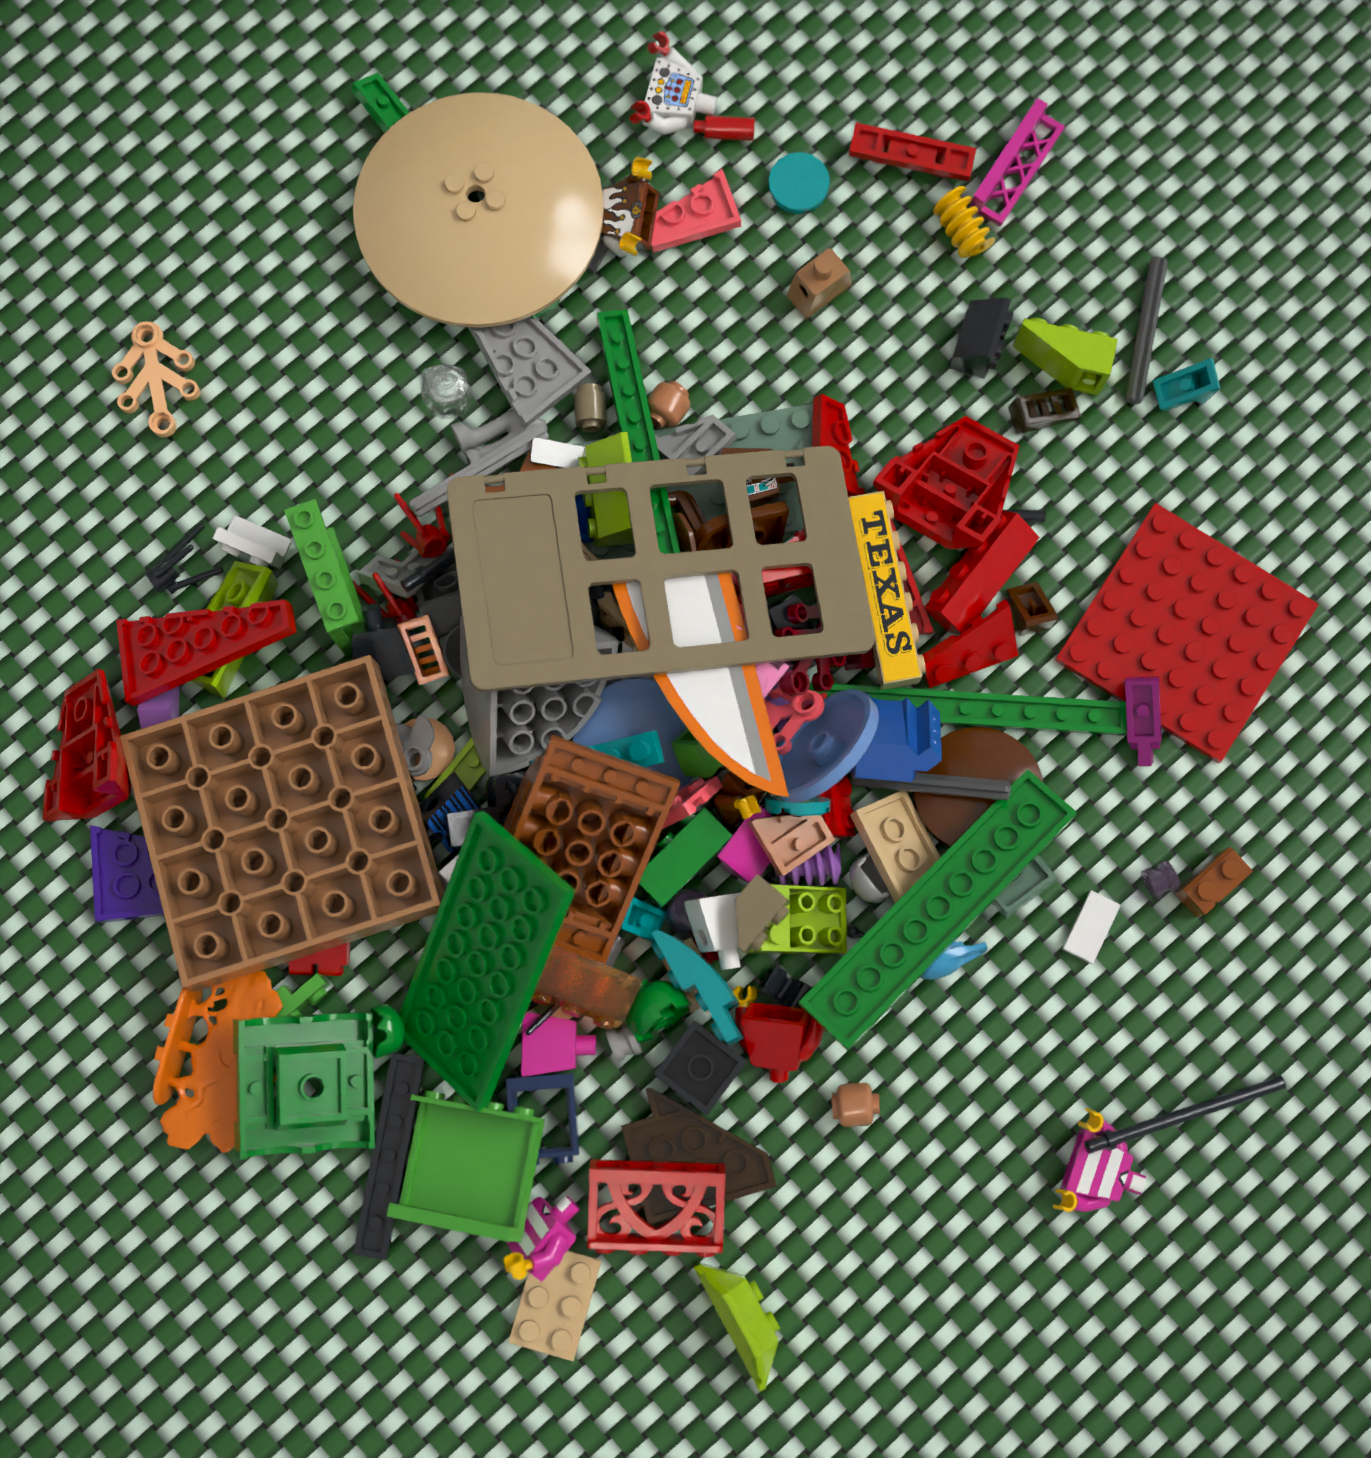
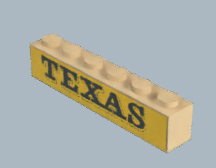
M884 491L848 497L875 637L872 648L880 690L918 684L922 674L926 673L923 655L917 654L915 644L919 642L917 624H911L909 611H913L911 594L904 591L903 581L907 579L904 562H899L896 550L900 549V539L897 530L892 531L890 519H894L891 500L886 501Z

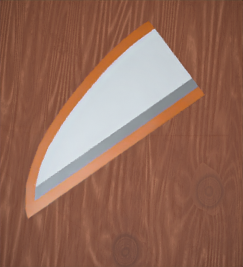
M731 573L670 578L664 581L673 642L676 646L686 647L745 641L748 639ZM636 582L612 584L620 611L638 650H648L649 641L639 584ZM755 665L653 675L670 705L692 735L710 755L746 783L777 796L789 797Z

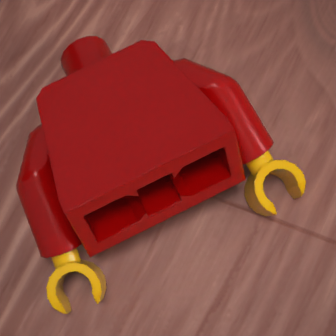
M737 986L733 993L739 1001V1007L735 1008L734 1022L743 1036V1039L738 1041L745 1053L749 1055L750 1063L754 1067L769 1068V1079L772 1082L782 1083L789 1079V1071H796L802 1061L809 1060L821 1043L825 1029L803 1008L753 1003L757 998L756 988L748 986V996L744 999L742 996L743 987Z

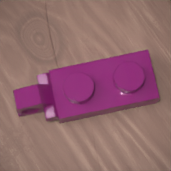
M1159 676L1126 677L1127 740L1130 743V749H1138V766H1152L1154 762L1153 749H1160L1162 741Z

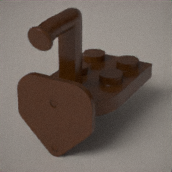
M680 490L667 493L670 507L675 506L678 512L673 515V521L680 553L732 547L727 513L706 521L690 493ZM785 501L750 508L756 542L760 545L782 543L789 514V508Z

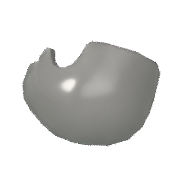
M869 852L853 862L849 870V878L854 892L867 902L879 903L887 899L890 893Z

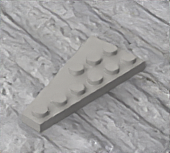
M528 317L510 324L494 327H468L523 429L527 428L590 377L591 370L536 318Z

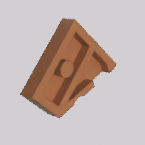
M791 814L755 818L747 821L778 876L786 875L835 841L821 815L796 816Z

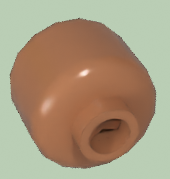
M675 381L661 382L655 386L647 397L654 427L658 429L677 427L689 411L691 405L688 398L689 393L679 383Z
M868 1083L840 1084L837 1092L832 1093L833 1119H839V1123L843 1127L870 1125L873 1122V1114H880L879 1093L872 1094L871 1086Z

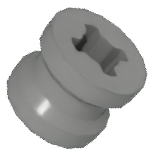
M627 1023L620 1030L610 1029L606 1031L609 1045L617 1062L624 1060L625 1056L631 1053L635 1055L642 1053L641 1044L637 1042Z

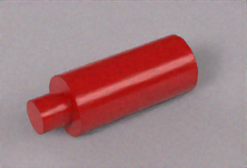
M706 115L705 121L694 120L693 133H705L706 139L754 141L755 118Z

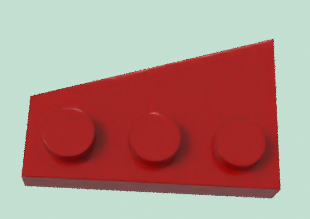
M1006 599L996 605L997 610L984 619L979 616L971 622L972 627L960 635H951L923 654L926 673L923 674L929 688L1019 656L1011 608Z

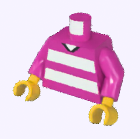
M1085 1108V1111L1089 1113V1120L1086 1123L1078 1121V1125L1084 1129H1079L1060 1189L1055 1190V1193L1062 1195L1060 1205L1053 1204V1208L1057 1210L1089 1212L1107 1208L1111 1200L1119 1202L1123 1190L1140 1195L1146 1183L1145 1175L1130 1170L1134 1156L1127 1153L1128 1147L1126 1142L1118 1144L1117 1148L1111 1151L1103 1149L1091 1154L1086 1151L1084 1145L1086 1140L1101 1136V1132L1108 1129L1112 1132L1116 1131L1112 1125L1103 1120V1116L1100 1113L1089 1108Z
M565 1195L554 1207L542 1197H537L528 1205L522 1242L506 1241L512 1253L506 1255L503 1260L506 1271L511 1273L513 1278L517 1280L523 1279L528 1271L542 1282L552 1269L561 1263L564 1254L575 1242L576 1235L567 1222L580 1208L568 1195Z

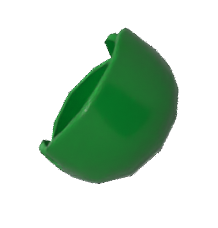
M379 1004L372 1007L370 1011L372 1013L373 1025L375 1026L373 1032V1058L376 1059L392 1054L401 1048L405 1039V1026L400 1015L390 1005Z

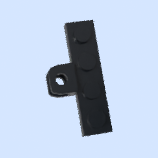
M521 773L488 777L486 781L488 807L443 814L448 847L463 845L474 813L485 811L503 827L523 775Z

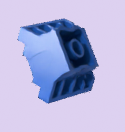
M867 694L877 705L879 720L870 745L860 760L850 770L855 778L912 782L916 771H928L942 761L940 712L929 699L916 708L907 697L902 701L874 699Z

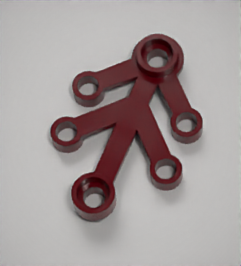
M803 603L790 605L787 610L788 619L792 624L804 623L808 619H820L818 606H806ZM819 621L815 629L793 630L791 627L778 628L774 632V636L784 637L785 635L786 637L821 633V622ZM846 655L816 658L817 673L812 676V686L817 692L828 691L832 688L833 677L830 674L829 668L842 667L846 662ZM814 659L798 660L793 670H788L784 673L779 682L783 693L793 697L804 695L808 692L810 680L807 671Z

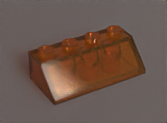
M553 945L531 1000L545 1006H549L550 1003L561 1006V1011L567 1015L580 1018L582 1014L594 1019L593 1024L596 1026L612 1029V1026L617 1028L624 1022L643 979Z

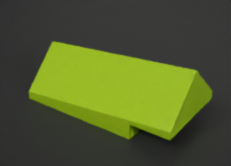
M235 561L206 609L219 611L227 606L244 608L249 607L252 603L271 601L279 584L272 570L268 567ZM244 657L190 682L224 699Z

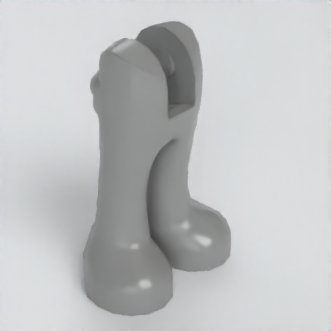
M513 409L477 428L470 429L462 422L450 425L454 437L469 465L536 424L540 423L546 431L548 430L544 419L535 420L527 428L523 429ZM508 432V435H506L502 439L492 444L486 445L480 449H476L477 447L497 437L498 435Z

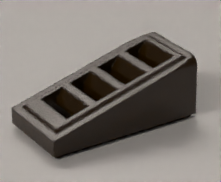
M1072 388L1019 396L1008 406L1016 434L1039 430L1081 417ZM1060 399H1062V401H1063V404H1064V407H1065V410H1066L1065 413H1062V410H1061V407H1060V404H1059V401H1058V400H1060ZM1048 402H1050V406H1051L1053 415L1050 414V411H1049V408H1048V405H1047ZM1035 406L1038 407L1041 417L1037 416Z

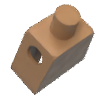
M829 248L795 274L787 297L804 318L807 319L852 285L850 271L836 253ZM806 290L807 293H808V296H806V295L803 293V291Z

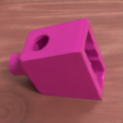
M526 1012L522 1021V1077L576 1069L577 1055H596V1035H577L576 1021L549 1017L531 1035H526V1029L541 1016Z

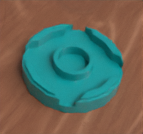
M803 152L789 153L778 159L771 168L768 180L770 194L775 204L784 211L794 214H803L805 211L815 210L820 207L827 197L830 185L828 170L823 162L815 156Z
M777 795L764 797V809L774 814H779L781 809H784V812L796 816L823 815V813H829L831 807V799L820 796L797 803L786 802Z

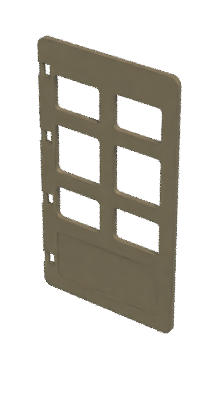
M818 446L787 451L771 450L704 456V458H676L605 464L604 466L597 467L581 466L510 472L491 476H463L453 478L447 485V500L470 681L472 686L480 692L864 654L874 645L875 637L841 456L834 447ZM802 457L803 466H786L785 459ZM704 466L705 474L688 476L687 467ZM605 474L606 483H587V476ZM790 476L794 478L806 540L802 542L760 545L756 542L746 481ZM504 483L505 491L486 493L485 484ZM705 483L721 484L732 547L672 554L661 553L658 547L650 489ZM612 491L624 492L627 499L635 555L628 558L586 560L583 556L575 496ZM808 566L812 572L822 632L775 637L771 631L761 572L766 569ZM734 573L738 577L748 639L745 641L686 647L676 646L673 642L664 581L670 578ZM636 582L641 589L649 649L602 655L597 651L588 588L595 585Z

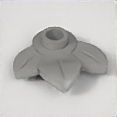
M421 715L415 721L413 727L396 723L408 769L412 776L425 774L430 769L433 761L430 748L435 738L434 729L431 722ZM419 755H421V760L419 764L416 766L415 760Z

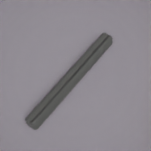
M1154 256L1149 263L1125 396L1126 402L1131 404H1140L1144 398L1168 264L1167 259L1164 257Z
M916 773L912 782L855 778L851 774L852 785L858 787L1005 801L1011 795V783L1002 780Z

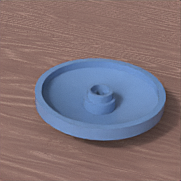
M632 677L617 680L606 685L600 695L602 698L600 704L584 726L573 736V742L588 747L657 730L665 762L645 768L679 779V789L687 785L693 777L684 776L671 745V742L687 727L670 705L656 680Z
M849 689L837 692L823 699L825 704L823 713L811 722H804L791 739V750L785 755H778L789 797L779 796L782 800L797 803L822 794L841 780L860 760L874 737L879 720L877 705L863 691ZM785 740L780 741L777 747L783 746Z

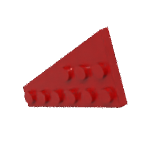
M284 599L252 603L249 607L244 608L227 606L219 611L202 609L169 613L161 618L144 616L136 621H128L127 619L116 620L125 702L134 707L297 633L293 605Z

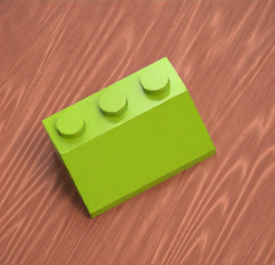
M621 432L586 445L582 457H578V467L604 466L605 464L632 462L628 433ZM605 474L587 476V483H606ZM612 491L582 494L584 507H589L591 518L587 519V532L589 538L594 537L595 547L633 544L627 499L624 492Z

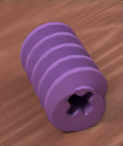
M839 843L837 844L835 853H833L829 844L823 848L822 853L819 851L784 876H778L774 869L775 878L778 877L780 885H786L788 877H791L794 886H798L802 876H804L807 885L812 884L814 876H817L820 885H824L828 875H830L833 884H837L841 875Z

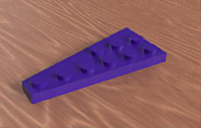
M90 825L95 922L106 923L164 916L145 837Z

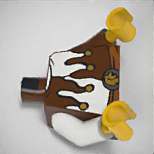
M639 156L634 159L631 167L632 172L628 176L613 184L612 187L602 190L604 214L600 236L603 238L605 246L620 257L629 254L636 256L638 251L635 248L650 250L659 192L645 181L652 178V172L648 171L652 160Z

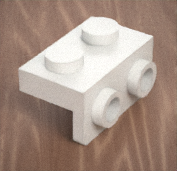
M238 516L232 518L227 530L218 527L213 537L214 540L222 544L220 550L238 557L241 552L250 556L249 562L254 565L264 567L271 565L278 569L281 568L292 544L289 538Z

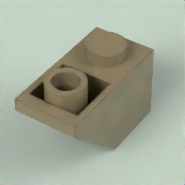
M758 874L755 875L735 899L739 948L746 953L751 949L756 952L767 940L768 935L765 932L773 923L778 926L790 912L787 908L790 901Z

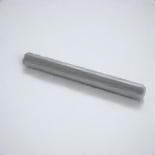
M540 423L534 425L409 502L411 510L417 517L425 515L448 501L447 485L450 480L463 476H489L531 450L533 438L547 440L549 436L546 429Z

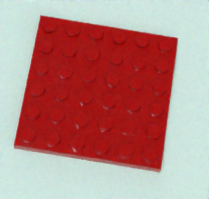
M1155 503L1054 661L1120 702H1126V677L1159 676L1161 728L1219 764L1224 759L1319 604Z

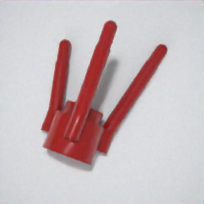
M395 493L394 499L417 530L416 540L404 531L400 533V536L418 550L422 558H433L441 555L447 548V540L451 538L445 527L441 506L434 509L438 528L430 524L422 526L402 497Z
M374 572L372 577L389 603L385 607L388 612L381 607L383 618L395 616L398 617L400 623L417 618L415 612L419 608L415 604L412 595L409 598L405 597V602L402 597L395 599L379 574ZM353 580L357 594L368 604H378Z

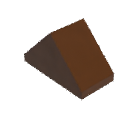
M1038 582L1007 589V596L1019 637L1049 630L1058 620L1056 611Z

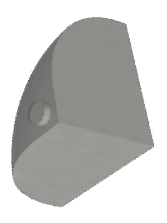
M462 615L460 616V665L463 675L461 679L466 714L476 751L489 776L501 775L529 766V762L534 760L537 755L541 756L544 754L551 735L569 741L584 726L602 700L600 695L607 680L480 692L472 686L470 681ZM594 625L597 651L602 655L616 654L619 641L606 630Z

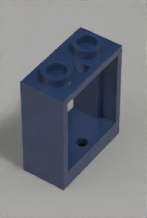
M574 1073L506 1079L508 1112L513 1113L514 1106L519 1107V1091L566 1088L570 1146L539 1149L536 1165H540L539 1158L553 1157V1164L573 1162V1156L580 1154Z

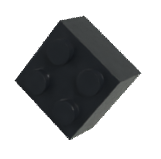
M694 1020L655 1071L654 1075L704 1114L708 1115L747 1063V1060L725 1043L719 1041L716 1036Z

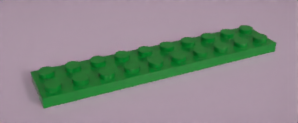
M1027 769L1011 785L1009 799L1006 801L996 800L799 1001V1005L839 1044L849 1051L1076 817L1077 812Z

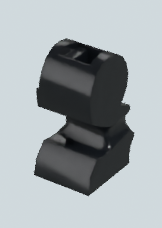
M771 965L756 991L769 998L777 999L779 1004L783 1006L802 1008L799 1005V1001L813 987L796 978L791 979L787 977L788 972L777 965Z

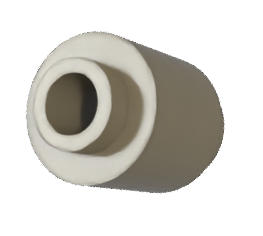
M586 383L579 385L577 393L574 394L575 425L582 428L583 432H598L601 430V427L607 424L605 393L602 392V386L599 384Z

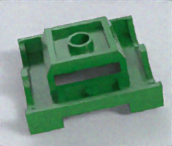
M349 1012L233 1019V1053L236 1054L237 1122H234L235 1156L237 1158L247 1159L258 1155L281 1153L311 1154L337 1148H375L372 1013ZM273 1053L276 1054L277 1119H274ZM316 1077L321 1084L320 1091L315 1096L308 1097L304 1093V1084L309 1078Z

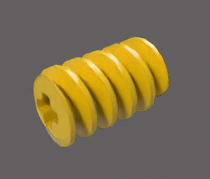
M959 186L949 191L936 203L933 210L934 214L940 217V224L946 227V235L953 237L951 243L954 247L958 248L957 254L960 258L978 255L990 248L996 240L994 237L985 240L984 237L990 232L989 227L978 228L984 222L982 216L975 219L972 217L977 213L978 208L973 206L967 209L966 206L972 201L971 196L960 197L966 191L965 186Z

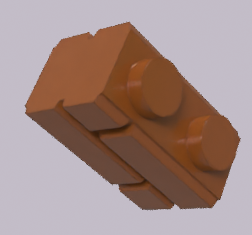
M1228 847L1212 858L1175 892V895L1195 917L1206 915L1215 906V903L1220 902L1253 871L1234 849Z

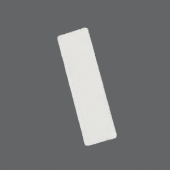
M533 438L531 461L563 468L578 467V457H582L585 447Z

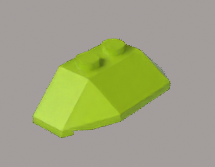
M701 1262L694 1264V1270L759 1392L764 1390L779 1341L775 1332L780 1330V1327L771 1310L764 1313L758 1302L764 1299L755 1280L748 1283L744 1275Z

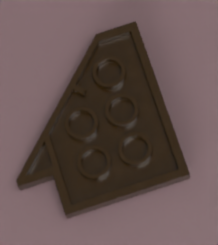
M646 1088L645 1090L653 1116L621 1126L630 1161L725 1164L724 1202L777 1187L768 1153L652 1088ZM637 1184L638 1190H639V1193H640V1192H641V1186H640L639 1184ZM653 1184L649 1195L642 1201L649 1224L672 1218L682 1208L667 1199L662 1190V1185ZM684 1185L674 1186L672 1191L677 1197L684 1200L689 1198L681 1196V1193L686 1190ZM707 1186L700 1203L710 1207L715 1205L716 1186Z

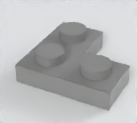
M415 550L404 561L399 562L377 555L357 574L360 583L379 589L372 577V574L376 572L391 593L409 598L423 584L406 592L402 588L400 581L415 572L414 568L422 565L424 567L439 556L422 558L418 550Z

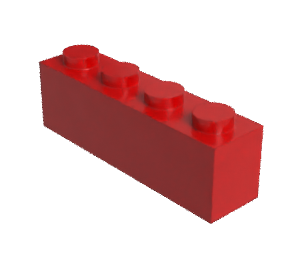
M1002 510L999 525L983 546L968 548L962 559L950 569L949 575L942 585L932 592L930 600L924 609L947 632L960 635L972 627L971 622L982 614L1040 537L1018 513Z

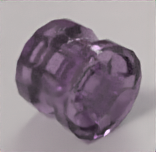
M1166 859L1159 862L1158 866L1154 869L1147 868L1141 871L1144 885L1155 900L1163 897L1164 892L1168 890L1174 892L1181 888L1175 869Z

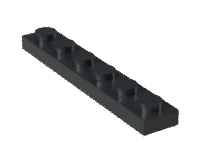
M399 1053L391 1054L375 1137V1148H373L353 1251L354 1255L382 1260L388 1259L396 1218L387 1217L389 1203H399L418 1101L410 1099L411 1095L419 1096L425 1067V1060L422 1057Z

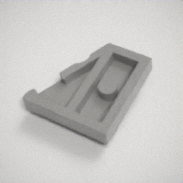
M714 415L699 419L694 424H685L675 428L676 432L658 438L655 435L658 452L665 459H692L721 455V449L728 448L737 439L736 434ZM704 466L687 467L688 476L700 475L705 471Z

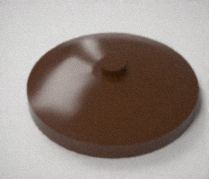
M985 727L963 728L941 737L942 761L928 771H916V773L1009 781L1012 785L1028 769L1043 782L1041 770L1036 760L1022 743L1004 732ZM913 792L915 808L926 830L938 842L948 848L996 801L995 799Z

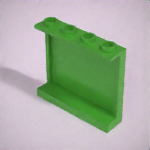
M316 499L285 509L284 512L326 631L347 657L352 655V626L356 623L364 622L361 613L362 605L336 532L333 527L326 529Z
M425 1090L424 1097L411 1095L410 1100L420 1101L400 1203H389L387 1217L507 1242H522L545 1119L533 1117L534 1110L514 1106L513 1113L503 1111L504 1104L489 1102L487 1108H482L481 1111L477 1112L460 1096H454L453 1102L444 1101L445 1094Z

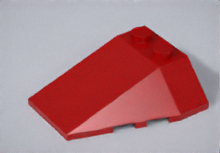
M965 416L937 432L935 437L924 444L920 442L913 446L911 452L902 457L896 456L891 459L873 480V485L878 492L884 491L886 501L891 500L895 519L947 549L983 546L999 525L1020 445Z
M97 669L65 690L57 730L63 733L59 751L52 750L51 760L56 761L53 780H46L42 820L59 821L95 818L127 800L131 792L129 771L120 739L121 733L104 670Z

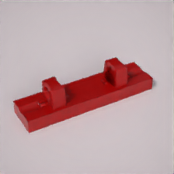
M856 122L848 156L870 160L873 163L882 165L888 164L930 173L933 176L969 182L977 148Z

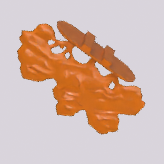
M258 971L210 987L212 993L203 1003H201L203 990L194 992L182 988L174 1015L167 1013L164 1026L170 1029L164 1047H157L154 1057L160 1063L153 1086V1100L156 1105L160 1106L171 1098L175 1089L178 1092L179 1099L176 1105L163 1113L160 1119L163 1131L168 1135V1145L189 1150L204 1134H209L210 1141L222 1153L228 1152L235 1147L234 1122H237L236 1054L233 1053V1019L275 1017L283 1007V1003L278 993L272 989L271 980L267 977L265 971ZM217 988L224 989V993L215 995ZM221 999L227 1000V1005L218 1012L208 1011V1007H214L213 1002ZM197 1016L203 1017L208 1026L207 1037L199 1045L189 1043ZM215 1016L217 1024H212L209 1021V1017ZM190 1052L193 1071L190 1076L179 1078L186 1053ZM273 1072V1084H274V1083L276 1082V1075H275V1073ZM185 1088L194 1091V1096L188 1097L185 1095Z

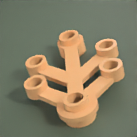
M149 321L141 322L134 327L131 334V340L134 345L121 363L113 367L112 375L118 383L128 384L134 376L132 368L143 354L146 365L128 390L118 397L117 403L123 412L128 414L134 413L139 407L137 399L149 384L154 412L149 417V427L155 435L165 438L175 432L177 423L167 409L162 380L178 389L181 395L188 401L196 400L199 397L200 388L194 380H186L159 363L157 351L173 359L177 368L183 372L193 369L195 360L190 352L179 350L163 340V332L157 324ZM146 335H153L152 340L149 342L143 341ZM189 357L187 364H179L181 358ZM121 370H128L125 377H118V373ZM187 387H195L193 393L185 394V389ZM133 399L131 406H123L125 400ZM169 422L167 429L160 430L161 423Z

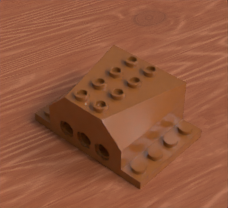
M551 735L543 756L537 755L524 774L503 828L576 890L553 947L605 964L677 794L680 781L668 775Z

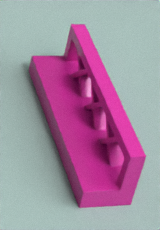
M1039 98L1036 99L977 189L970 207L976 206L978 214L1000 227L1065 128L1064 125L1044 114L1048 104ZM1039 123L1054 131L1051 138L1037 140L1035 129ZM1045 146V147L1043 148L1042 152H1040V148H1039V147ZM1034 149L1036 161L1022 165L1019 156L1020 152ZM1028 170H1029V172H1028L1027 175L1025 176V175H1024V171H1028ZM1018 173L1021 182L1019 187L1006 189L1003 179L1005 175ZM1000 186V191H995ZM1003 198L1005 208L1001 215L985 207L990 199Z

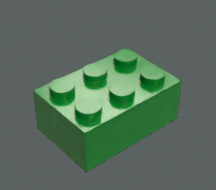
M705 807L699 813L695 811L692 815L684 818L678 824L682 830L676 836L670 832L655 847L660 853L653 860L649 858L638 888L658 908L663 907L733 836Z

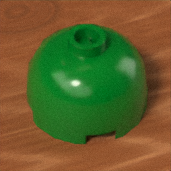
M644 980L631 990L633 996L628 1000L625 1007L626 1023L637 1042L643 1043L654 1038L651 1034L652 1031H658L663 1027H666L668 1030L689 1012L688 1007L692 1003L680 988H675L670 981L657 980L649 983L648 980Z

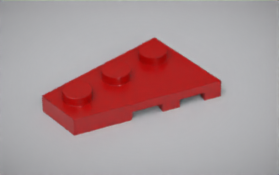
M820 394L813 398L812 447L831 446L837 449L841 456L848 497L865 494L864 488L858 487L856 473L860 472L858 461L852 460L849 444L853 439L845 405L824 394Z

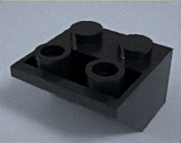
M1011 299L970 300L949 369L985 379L989 369L995 370L1005 344L1004 338L1014 313L1008 311Z

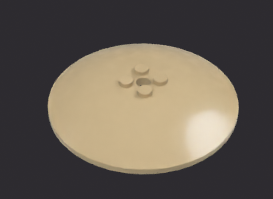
M465 93L448 96L423 105L405 115L372 148L359 174L353 204L355 232L362 255L370 271L382 287L398 302L428 319L443 324L472 328L494 327L526 319L546 309L564 296L583 275L595 254L600 240L604 214L600 177L593 159L579 137L569 126L544 108L520 98L496 93ZM473 191H481L485 194L480 202L469 201L468 195Z

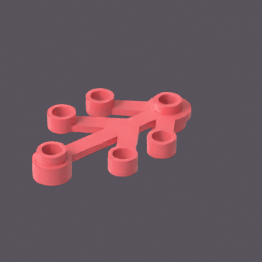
M779 684L775 690L769 692L768 696L770 698L781 697L789 702V704L776 706L764 699L772 730L780 720L790 718L781 732L773 735L775 745L785 740L783 746L776 747L778 755H785L791 750V739L802 724L817 719L823 713L825 704L821 695L816 691L808 690L804 695L791 697L782 692ZM813 704L811 708L804 710L806 706Z

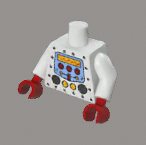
M664 32L653 34L652 36L658 41L659 46L655 42H651L647 48L651 54L661 53V58L657 57L645 101L639 100L631 105V108L638 113L632 114L630 121L633 124H639L643 121L645 126L662 135L683 130L684 128H691L696 112L713 116L717 97L702 94L703 77L672 46H669V38Z

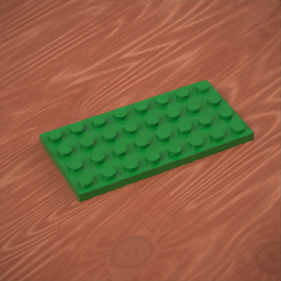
M485 811L477 812L473 815L399 1013L405 1026L404 1041L477 1112L481 1111L482 1108H487L576 891Z

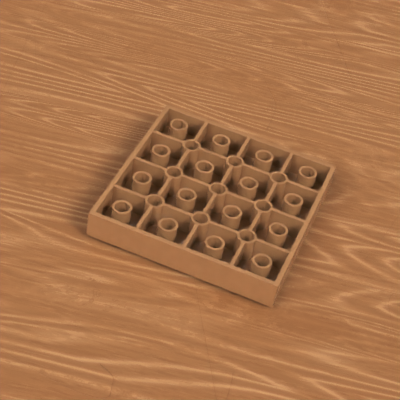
M370 655L120 736L182 988L197 992L437 914L444 895L381 670L379 664Z

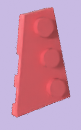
M723 169L713 174L714 178L705 184H698L690 189V194L679 201H672L656 212L651 242L653 253L741 227V218Z

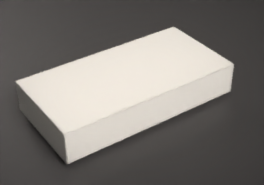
M1092 890L1089 891L1062 950L1093 964L1121 905Z

